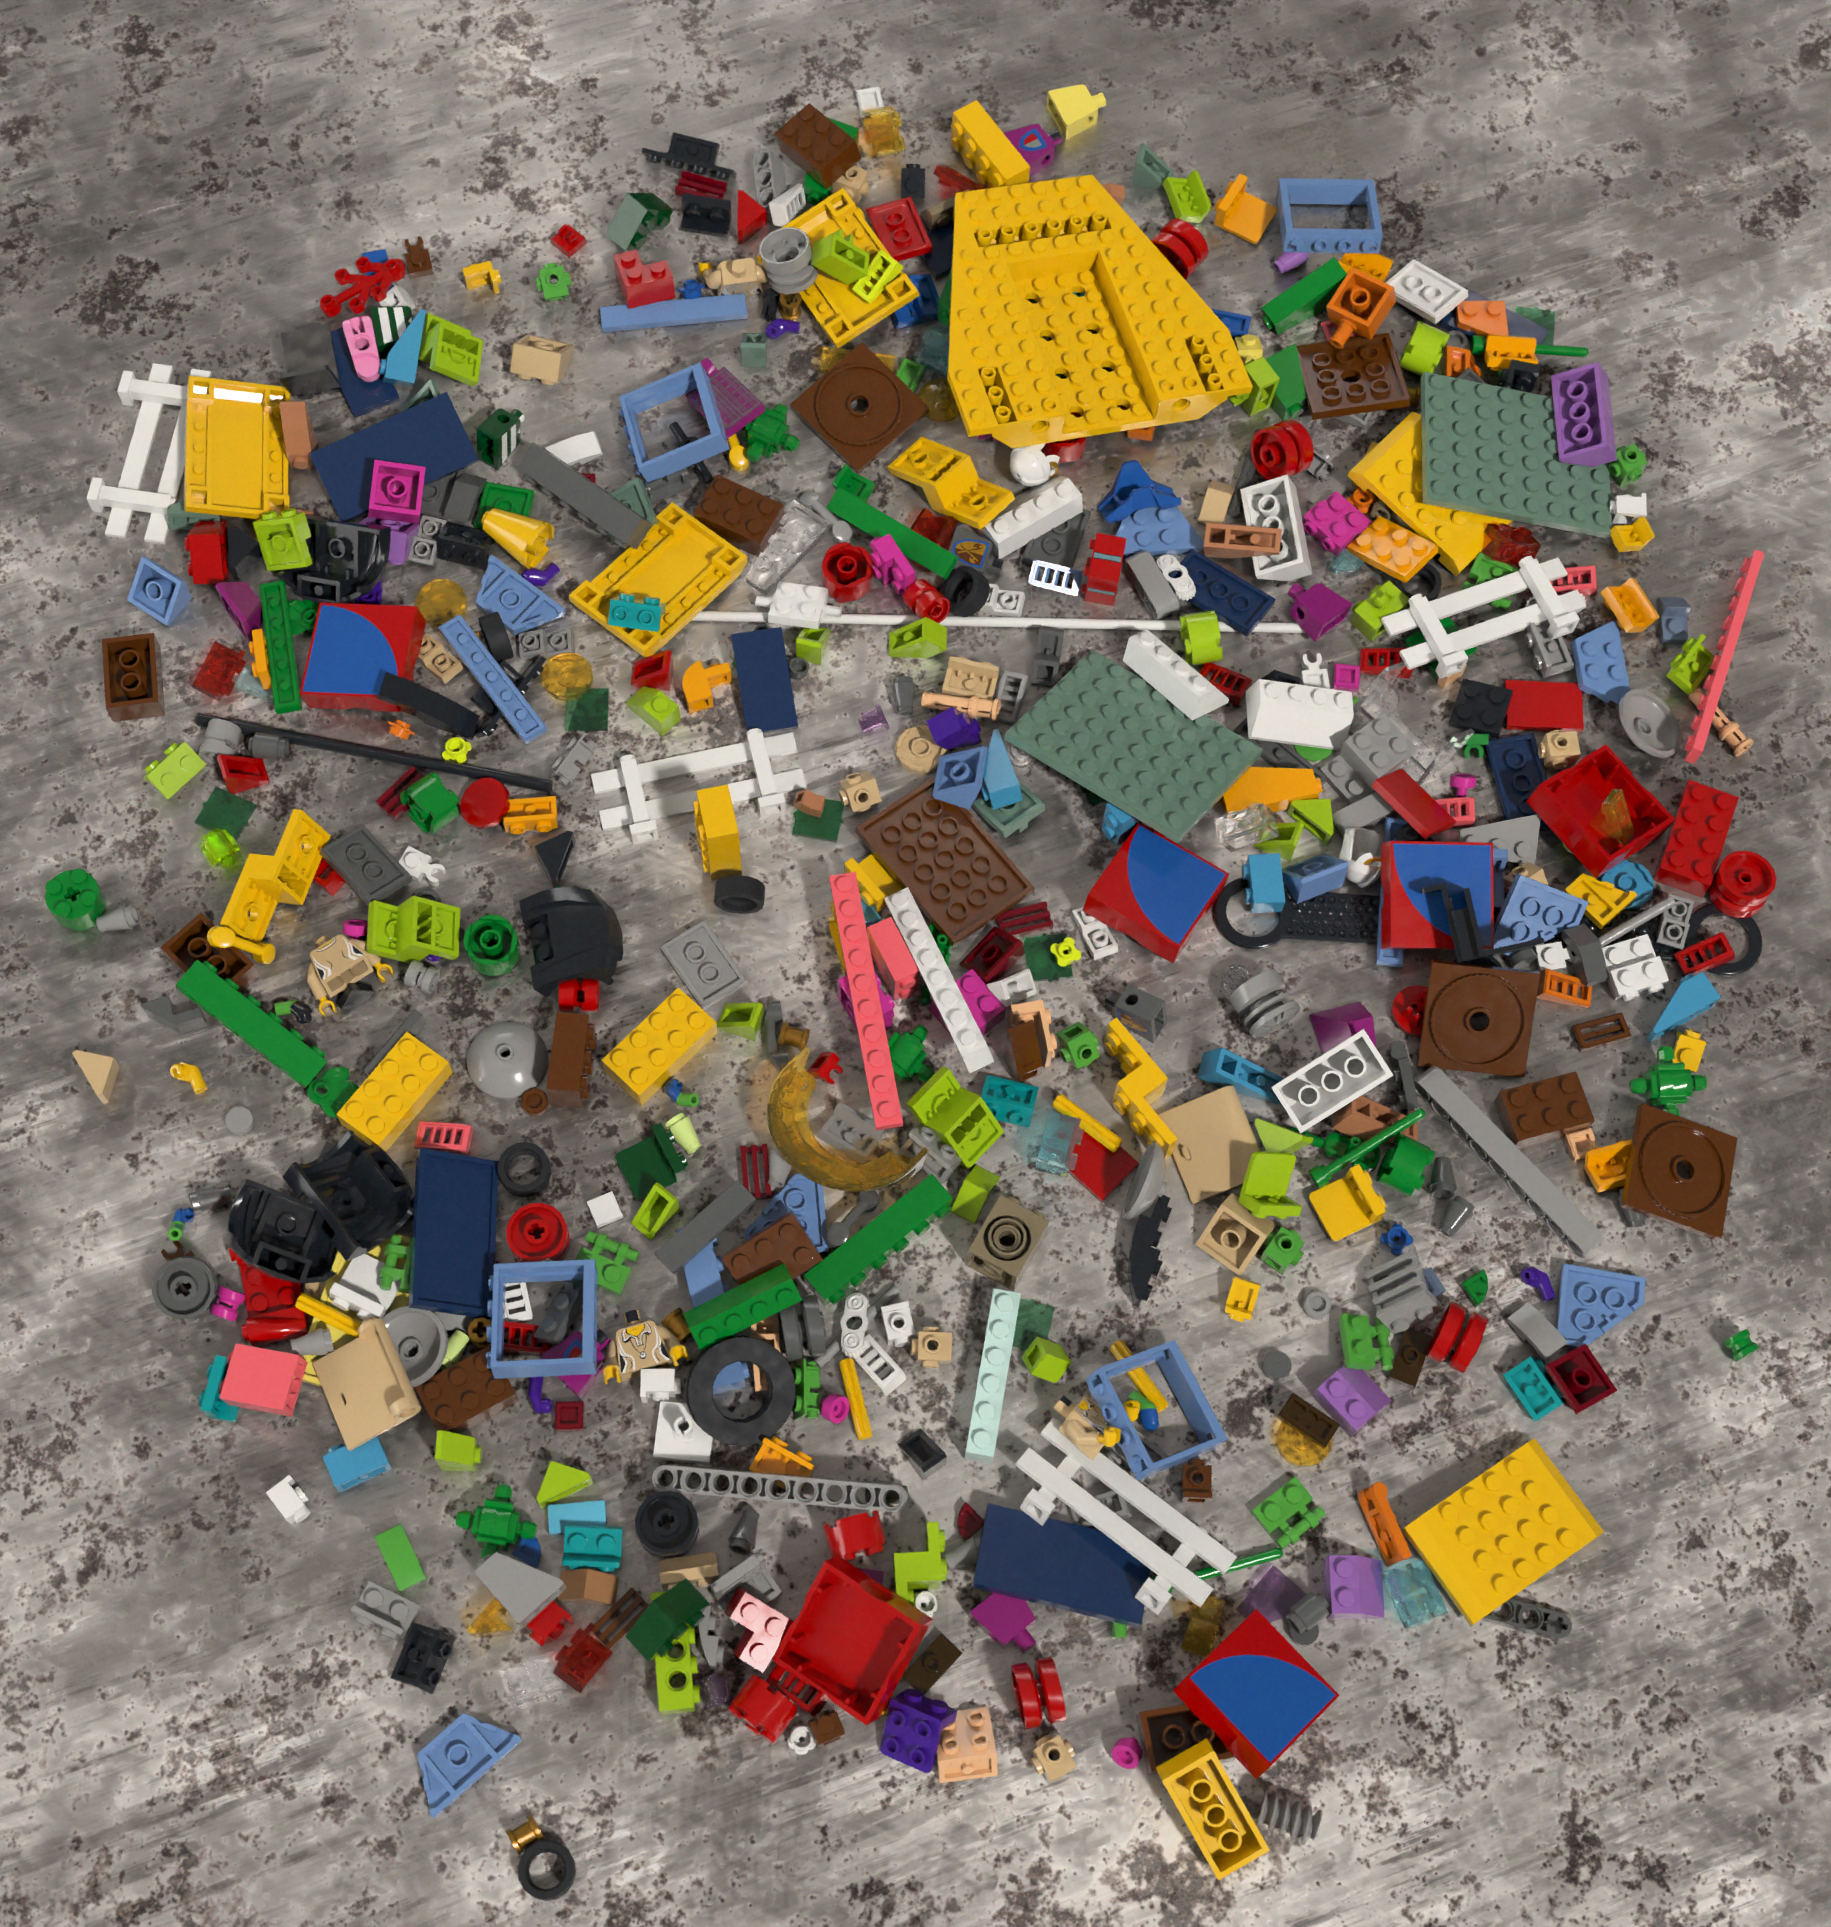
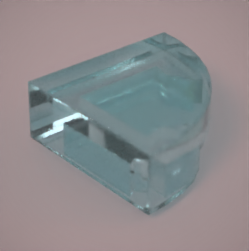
M1343 549L1330 565L1329 571L1336 574L1355 573L1364 566L1365 562L1346 549Z

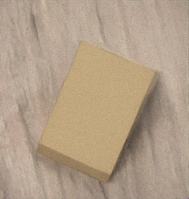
M1212 480L1207 488L1197 523L1205 526L1206 523L1223 524L1236 487Z
M80 1050L72 1052L103 1105L108 1103L120 1068L114 1057Z

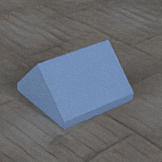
M142 556L127 601L166 626L170 625L192 600V596L183 579L148 557Z
M982 746L940 756L932 796L937 800L970 809L982 786L988 751L987 747Z
M1322 853L1283 868V882L1298 904L1342 887L1348 870V862Z

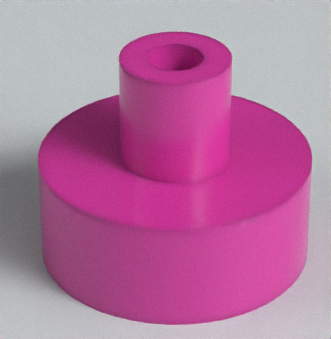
M1465 773L1450 774L1449 785L1457 787L1456 796L1466 797L1467 788H1475L1476 776Z
M347 919L343 921V933L349 935L350 939L361 940V936L367 935L368 921L362 919Z
M837 1393L830 1394L820 1402L823 1418L832 1423H841L849 1413V1400Z
M1133 1737L1120 1738L1115 1743L1111 1755L1119 1766L1133 1769L1138 1766L1143 1756V1750L1137 1739Z

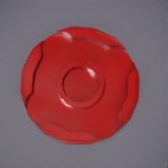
M481 778L473 782L465 790L461 798L460 809L462 817L467 823L478 829L498 825L506 816L510 807V802L508 801V795L510 796L509 790L503 783L493 778Z

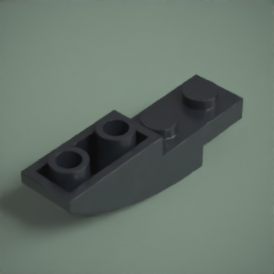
M1165 1195L1158 1198L1151 1218L1140 1214L1131 1241L1128 1260V1280L1133 1306L1138 1308L1141 1300H1148L1153 1288L1152 1285L1148 1284L1151 1275L1157 1277L1163 1261L1158 1260L1161 1251L1155 1248H1157L1162 1232L1158 1231L1160 1223H1167L1172 1208L1168 1207L1170 1198Z

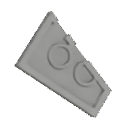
M1536 814L1460 829L1457 842L1493 843V847L1508 849V863L1524 864L1529 862L1535 865L1541 818Z

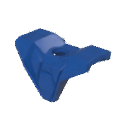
M1130 460L1121 465L1111 490L1097 508L1106 522L1112 523L1126 519L1136 510L1152 506L1160 509L1180 506L1181 498H1178L1173 493L1172 488L1151 480L1137 460Z

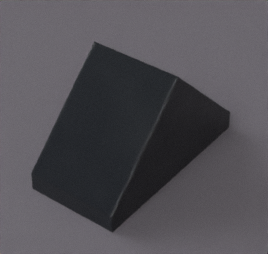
M228 523L229 566L234 580H240L263 555L258 541L233 523Z
M566 831L535 846L537 857L552 886L555 888L560 884L576 843L572 831Z
M921 1428L898 1443L900 1450L922 1481L946 1465L947 1456L945 1452Z

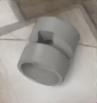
M210 720L205 732L207 739H204L201 744L199 757L209 764L220 766L217 759L218 755H235L236 750L234 747L238 745L242 733L241 728L226 720Z

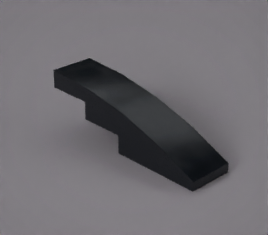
M387 672L384 675L377 699L401 707V712L424 719L423 724L473 740L479 715L414 682Z

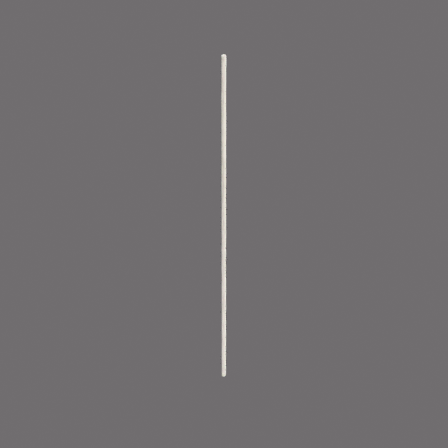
M701 611L691 621L768 622L769 612ZM841 614V617L826 615L820 623L908 625L920 620L917 615ZM946 616L939 623L943 626L1039 628V626L1072 629H1148L1180 631L1179 628H1181L1180 621L981 616L964 618L960 616ZM1218 621L1220 632H1238L1223 622ZM1259 622L1252 631L1306 633L1298 623Z

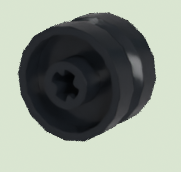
M661 1491L647 1497L639 1506L635 1517L637 1537L643 1549L653 1558L663 1560L685 1556L697 1543L700 1533L697 1512L692 1502L680 1493ZM671 1523V1529L665 1530L663 1525Z

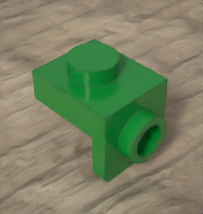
M846 464L837 472L833 482L836 490L840 487L865 503L876 487L873 481L853 472L851 467Z

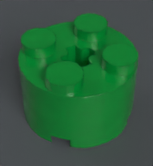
M435 772L426 774L400 793V800L403 806L408 804L411 809L408 815L425 833L431 831V835H434L458 817L459 811L456 804L459 803L457 795L452 790L447 791L442 785L440 777Z
M83 869L62 872L48 881L45 886L46 905L56 921L63 927L75 931L87 930L97 924L96 918L101 916L104 909H106L104 893L96 880Z
M485 915L467 927L463 941L472 968L487 976L510 973L519 960L521 950L517 933L509 921L502 916Z
M1399 1133L1392 1141L1396 1143V1146L1391 1148V1150L1387 1149L1377 1171L1379 1178L1376 1179V1182L1404 1196H1411L1415 1189L1419 1190L1425 1180V1176L1422 1173L1425 1166H1429L1433 1161L1435 1152L1430 1150V1147Z

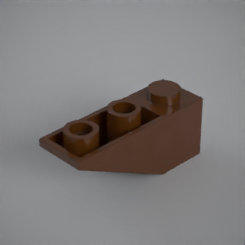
M1033 1019L1027 1022L1024 1020L1012 1024L1007 1031L1003 1057L1014 1080L1020 1083L1035 1078L1042 1073L1043 1064Z

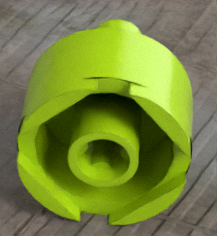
M1417 321L1410 335L1411 337L1403 350L1399 365L1407 371L1422 376L1424 372L1433 373L1434 368L1437 367L1441 359L1442 348L1445 347L1450 334Z
M1215 610L1180 616L1181 628L1179 630L1181 642L1185 646V662L1189 665H1198L1222 661V647H1218L1221 635Z

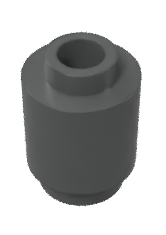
M256 732L254 737L249 739L248 750L252 752L253 758L279 761L280 759H286L288 756L289 740L288 738H283L282 735Z
M1309 1592L1289 1608V1613L1285 1617L1298 1634L1304 1631L1308 1632L1329 1615L1327 1610L1329 1604L1320 1593L1315 1595L1313 1592Z

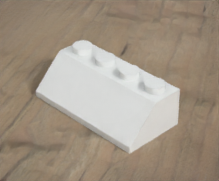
M1288 474L1240 489L1247 526L1282 529L1279 555L1252 557L1256 578L1292 581L1311 575L1312 570L1297 489Z
M1055 475L1043 484L1036 485L1016 496L987 526L981 530L975 529L981 537L993 542V553L997 558L1001 559L1026 545L1030 540L1040 537L1052 530V528L1083 512L1082 494L1068 477Z
M1148 629L1129 637L1123 662L1192 721L1229 702L1228 697Z
M1258 679L1246 691L1249 739L1341 751L1354 716L1352 692Z
M1362 1029L1274 1084L1271 1088L1299 1132L1302 1133L1392 1077L1393 1074L1365 1030Z

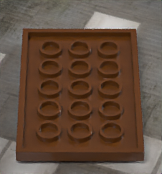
M934 776L858 825L855 833L903 889L909 888L917 906L938 931L948 938L949 944L954 947L1033 894L1035 887L966 808L937 800L932 796L936 778Z

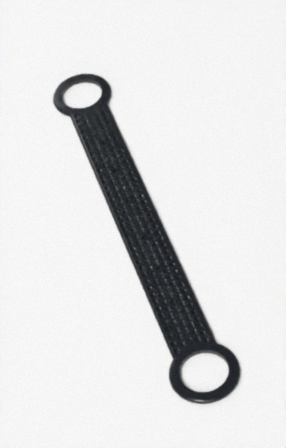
M1238 878L1228 883L1214 904V919L1219 931L1229 942L1244 949L1260 950L1269 948L1282 939L1377 945L1380 896L1324 893L1297 904L1290 892L1284 890L1285 905L1282 912H1279L1277 926L1270 933L1260 937H1249L1236 931L1229 923L1226 914L1229 900L1236 893L1248 888L1247 880ZM1713 903L1691 913L1688 923L1690 926L1683 949L1698 943L1697 931L1699 925L1705 919L1712 916H1726L1736 920L1743 926L1749 938V949L1743 959L1734 963L1719 965L1706 970L1707 972L1718 976H1736L1748 971L1756 964L1762 951V935L1752 917L1735 918L1728 916L1718 910ZM1623 909L1601 930L1583 914L1579 925L1585 924L1598 938L1643 911ZM1494 910V924L1500 910ZM1662 913L1604 946L1648 934L1656 957L1660 956L1662 961H1677L1674 953L1681 951L1680 949L1656 942ZM1563 931L1554 935V938L1544 942V944L1561 941L1563 949L1567 946L1561 939ZM1699 952L1694 953L1699 964L1703 963L1704 961ZM1689 956L1684 957L1686 962H1692Z

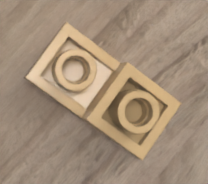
M427 633L423 635L417 661L442 683L446 684L464 667L458 659L445 651L440 642Z

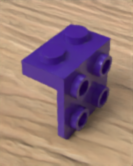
M906 1689L890 1699L880 1745L881 1753L924 1773H929L934 1768L941 1731L956 1720L957 1710L949 1707L944 1701L932 1700L923 1696L918 1690Z

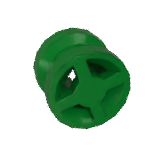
M1748 1329L1735 1334L1723 1342L1726 1348L1732 1350L1735 1362L1759 1349L1757 1343L1751 1341Z

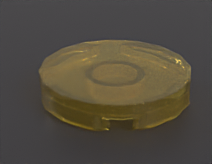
M437 579L427 583L420 589L416 599V606L425 618L426 623L438 628L459 614L464 617L467 611V596L463 588L456 582L448 579Z
M573 653L559 654L551 658L544 666L541 675L544 689L548 691L547 693L551 694L553 698L562 701H571L582 697V694L589 691L592 687L594 679L591 665L586 658Z
M1283 1421L1276 1432L1277 1448L1280 1455L1288 1463L1296 1467L1305 1468L1319 1465L1328 1456L1332 1448V1438L1325 1449H1323Z

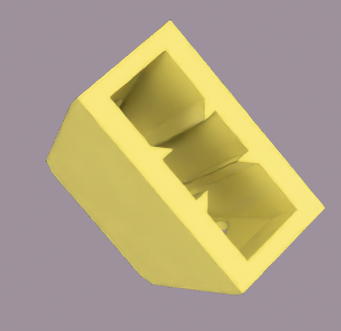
M1081 84L1048 91L1046 107L1064 139L1067 140L1097 123L1098 109L1106 106V99L1102 92L1091 96L1087 87Z

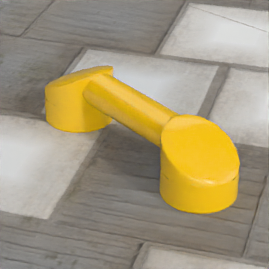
M735 433L727 439L731 448L729 464L733 470L743 471L749 465L747 450L740 446Z
M213 926L207 934V940L211 946L218 948L233 946L252 953L257 963L270 964L275 958L276 950L273 944L263 942L256 944L239 938L228 927Z

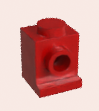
M552 1601L528 1623L527 1627L532 1632L529 1637L543 1647L551 1639L556 1641L565 1630V1626H563L565 1621L571 1624L574 1619L572 1615Z

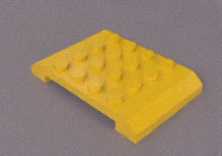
M844 188L781 227H793L804 231L809 239L812 254L815 242L839 229H843V238L850 234L853 235L852 244L870 254L869 264L880 249L891 256L857 210L856 204ZM886 263L883 267L887 269L889 264ZM819 268L814 283L799 293L802 301L833 345L838 349L920 296L906 273L904 274L901 270L897 277L885 286V289L871 304L852 290L857 281L847 285ZM879 270L876 274L881 277L884 273ZM874 278L870 280L874 285L878 282ZM867 285L863 287V289L868 293H870L872 290Z
M189 375L186 396L185 512L261 519V514L276 510L277 515H281V511L289 509L288 458L279 407L280 401L290 402V393L285 387Z
M1411 412L1347 475L1364 492L1370 489L1418 535L1438 545V553L1441 555L1438 560L1456 577L1478 556L1479 552L1481 553L1513 521L1423 503L1421 414Z
M673 502L656 516L658 523L650 528L638 549L629 547L591 582L585 580L569 595L571 603L644 657L655 655L738 578L748 562L747 555ZM619 593L634 594V599L644 600L645 596L660 598V602L666 603L665 614L661 616L660 630L654 632L609 625L610 600L615 596H619Z
M1535 1438L1402 1529V1532L1470 1626H1473L1604 1533L1603 1529Z

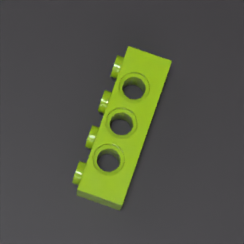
M665 1592L650 1593L651 1603ZM688 1626L689 1629L678 1640L674 1639L672 1641L674 1645H680L684 1648L683 1655L680 1658L672 1659L668 1654L663 1658L659 1655L655 1657L660 1715L696 1711L695 1703H700L699 1685L693 1684V1674L698 1673L697 1655L691 1656L690 1644H696L695 1628L692 1629L690 1626ZM676 1674H682L686 1677L685 1685L679 1689L673 1688L670 1685L671 1678Z

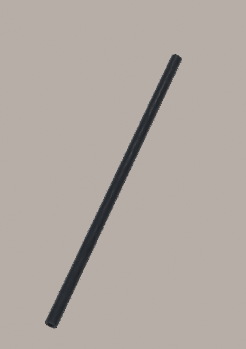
M199 713L197 717V726L207 728L209 721L212 719H222L240 727L242 730L241 734L254 737L256 732L282 735L283 738H288L290 744L410 767L413 766L415 768L478 780L481 778H493L504 785L551 793L552 780Z

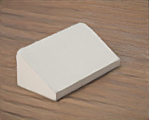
M1029 968L1010 973L986 984L988 989L1005 1007L1037 994Z

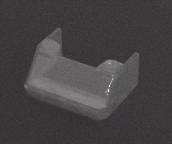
M1403 662L1384 668L1353 706L1354 716L1349 734L1352 736L1373 719L1384 713L1417 748L1416 754L1397 767L1395 771L1403 769L1421 786L1451 761L1475 732L1469 729L1453 736L1450 741L1445 738H1439L1427 746L1393 713L1400 703V695L1391 683L1406 666Z

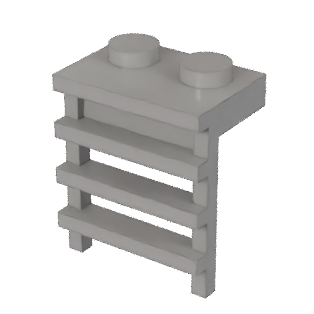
M1414 1244L1408 1246L1409 1252L1374 1269L1370 1265L1365 1266L1366 1272L1364 1274L1369 1281L1368 1288L1373 1295L1372 1302L1377 1309L1376 1316L1394 1334L1406 1331L1409 1327L1424 1320H1429L1434 1315L1443 1312L1441 1302L1428 1290ZM1413 1262V1265L1376 1282L1377 1279ZM1417 1275V1278H1415V1279H1413V1280H1411V1281H1409V1282H1407V1283H1405V1284H1402V1285H1400V1286H1398V1287H1396V1288H1394V1289H1392V1290H1390V1291H1388V1292H1386V1293H1384V1294H1382V1295L1379 1294V1293H1381V1292H1383V1291H1385V1290H1387V1289H1389V1288H1391V1287H1393V1286H1395V1285H1397V1284H1399V1283H1401V1282H1403V1281H1406V1280H1408V1279H1410V1278H1412V1277H1414V1276Z
M759 1551L710 1585L712 1595L723 1611L738 1587H741L767 1604L783 1594L766 1569L765 1558ZM727 1615V1617L729 1618V1620L731 1621V1623L734 1625V1627H737L738 1625H740V1623H738V1622H736L735 1620L731 1619V1618Z

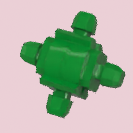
M777 404L772 410L765 407V412L741 429L745 431L748 460L756 462L762 455L771 458L772 453L779 454L783 447L791 452L798 450L800 440L794 435L789 434V425H787L786 417L787 407L785 405Z
M920 1024L916 1025L910 1033L903 1031L899 1035L897 1031H894L887 1039L894 1077L898 1083L903 1079L909 1083L915 1075L918 1080L926 1083L935 1074L930 1066L927 1064L923 1065L927 1054L924 1052L925 1046L922 1043L927 1037L928 1030Z
M1671 1046L1659 1047L1657 1050V1060H1660V1064L1649 1066V1071L1644 1073V1077L1630 1080L1629 1089L1634 1094L1645 1093L1646 1099H1652V1106H1663V1111L1679 1116V1108H1676V1105L1687 1103V1097L1692 1096L1693 1091L1707 1088V1079L1702 1075H1691L1690 1069L1684 1070V1063H1673L1675 1055Z
M499 1484L494 1493L495 1500L486 1498L484 1506L477 1505L475 1515H473L472 1511H460L457 1513L456 1525L466 1530L472 1528L471 1534L473 1538L477 1539L480 1548H484L482 1549L481 1559L488 1554L492 1556L495 1552H508L509 1544L516 1545L518 1535L521 1536V1539L531 1540L536 1538L538 1526L534 1522L527 1520L521 1522L522 1516L520 1512H517L515 1504L511 1502L512 1490L509 1485Z

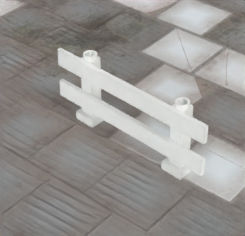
M153 363L148 381L136 379L133 372L123 370L117 391L122 404L133 406L134 400H141L142 404L118 487L106 486L103 478L92 477L86 498L93 512L102 513L104 506L112 507L105 530L106 536L126 539L133 511L151 513L144 538L145 542L166 543L169 532L167 511L179 502L178 495L185 474L187 386L169 384L173 366ZM191 369L190 376L211 378L212 373L211 371ZM163 404L181 406L157 493L139 491Z
M1527 556L1518 563L1520 566L1519 571L1432 601H1428L1426 596L1423 597L1422 594H1416L1408 600L1409 609L1383 617L1381 622L1390 637L1419 627L1427 642L1401 650L1399 654L1408 670L1438 660L1439 664L1435 671L1441 679L1463 671L1468 660L1464 650L1525 630L1531 623L1539 625L1549 622L1550 626L1546 632L1551 640L1572 633L1580 620L1576 611L1585 609L1586 604L1578 590L1560 596L1554 590L1550 581L1565 577L1568 574L1559 558L1539 564L1536 558L1533 559L1532 556ZM1527 589L1531 590L1537 601V604L1450 634L1446 633L1439 621L1440 619Z
M754 728L746 733L748 742L641 764L636 763L634 755L622 756L620 758L621 768L591 774L595 794L626 788L629 805L599 811L603 832L630 826L633 845L658 840L656 820L694 813L693 801L697 800V793L692 791L645 801L642 789L643 784L753 762L756 778L728 784L732 804L758 799L760 818L786 813L784 794L807 789L802 769L773 774L769 758L797 753L793 732L764 738L761 729Z
M1053 1417L1040 1435L1067 1456L1055 1468L1031 1448L1025 1451L1015 1466L1042 1487L1039 1491L1032 1488L1020 1509L1043 1526L1056 1506L1053 1502L1058 1498L1151 1569L1158 1576L1154 1581L1148 1578L1135 1598L1157 1615L1172 1595L1168 1591L1172 1586L1197 1606L1201 1607L1213 1591V1588L1186 1568L1187 1565L1197 1554L1224 1575L1237 1556L1209 1536L1205 1529L1196 1526L1101 1452L1093 1460L1089 1459L1060 1432L1059 1428L1063 1423ZM1081 1467L1086 1469L1179 1540L1182 1544L1171 1557L1071 1479Z

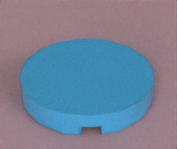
M1624 860L1605 872L1601 882L1606 881L1614 884V888L1628 893L1630 890L1637 894L1636 898L1624 910H1637L1650 900L1653 894L1654 880L1650 872L1643 865Z

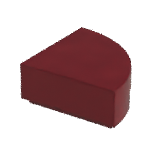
M967 1502L961 1507L957 1519L958 1532L964 1542L973 1537L983 1527L984 1519Z

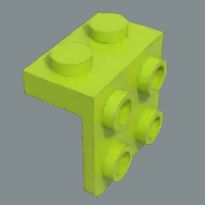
M1254 1152L1249 1161L1238 1203L1251 1211L1250 1214L1258 1218L1275 1216L1287 1219L1288 1216H1300L1302 1206L1286 1196L1296 1156L1292 1153Z

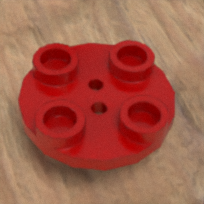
M1420 985L1409 986L1401 990L1395 997L1391 1010V1017L1397 1026L1415 1038H1420L1423 1016L1420 1013H1424L1427 987Z

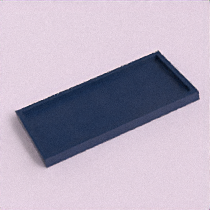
M447 392L309 454L341 522H348L369 512L374 460L426 467L423 487L480 462Z
M420 1148L417 1151L409 1308L476 1318H491L488 1316V1300H493V1291H489L488 1279H490V1275H493L495 1264L498 1195L497 1165L499 1161Z
M988 1503L971 1587L1140 1628L1145 1605L1137 1600L1135 1596L1149 1578L1150 1569L1100 1530L1048 1518L1042 1526L1023 1511Z

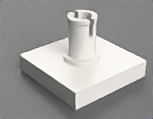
M660 1401L653 1459L710 1465L713 1437L696 1424L687 1404Z

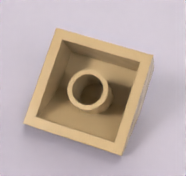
M527 334L513 344L510 372L517 374V377L529 380L533 377L541 379V383L555 385L565 376L574 345Z
M1231 1193L1221 1204L1195 1245L1241 1276L1277 1224L1267 1217L1258 1218L1251 1215L1249 1209L1238 1203L1239 1197Z

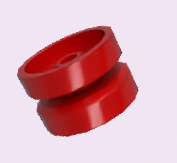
M1171 219L1162 227L1160 233L1150 240L1185 280L1189 278L1196 267L1201 265L1209 253L1208 245L1203 235L1190 223L1181 219Z
M1290 419L1283 420L1256 432L1251 440L1250 452L1257 471L1263 478L1271 480L1287 474L1290 477L1291 475L1304 472L1313 461L1314 448L1308 431L1301 423Z
M1735 851L1727 855L1720 863L1708 892L1713 904L1724 914L1735 918H1749L1757 914L1764 906L1775 888L1777 878L1774 868L1768 860L1759 854L1750 851Z
M544 1203L525 1205L511 1216L506 1227V1240L517 1262L563 1261L567 1256L570 1248V1234L562 1214L553 1206Z
M1451 1301L1440 1320L1426 1356L1440 1363L1452 1349L1449 1366L1458 1372L1464 1373L1482 1342L1488 1318L1474 1312L1470 1314L1463 1326L1462 1323L1466 1314L1465 1307Z
M1051 1656L1036 1660L1034 1666L1036 1679H1034L1032 1670L1026 1662L1011 1665L1014 1699L1025 1730L1040 1727L1042 1722L1041 1707L1050 1724L1066 1720L1061 1684Z

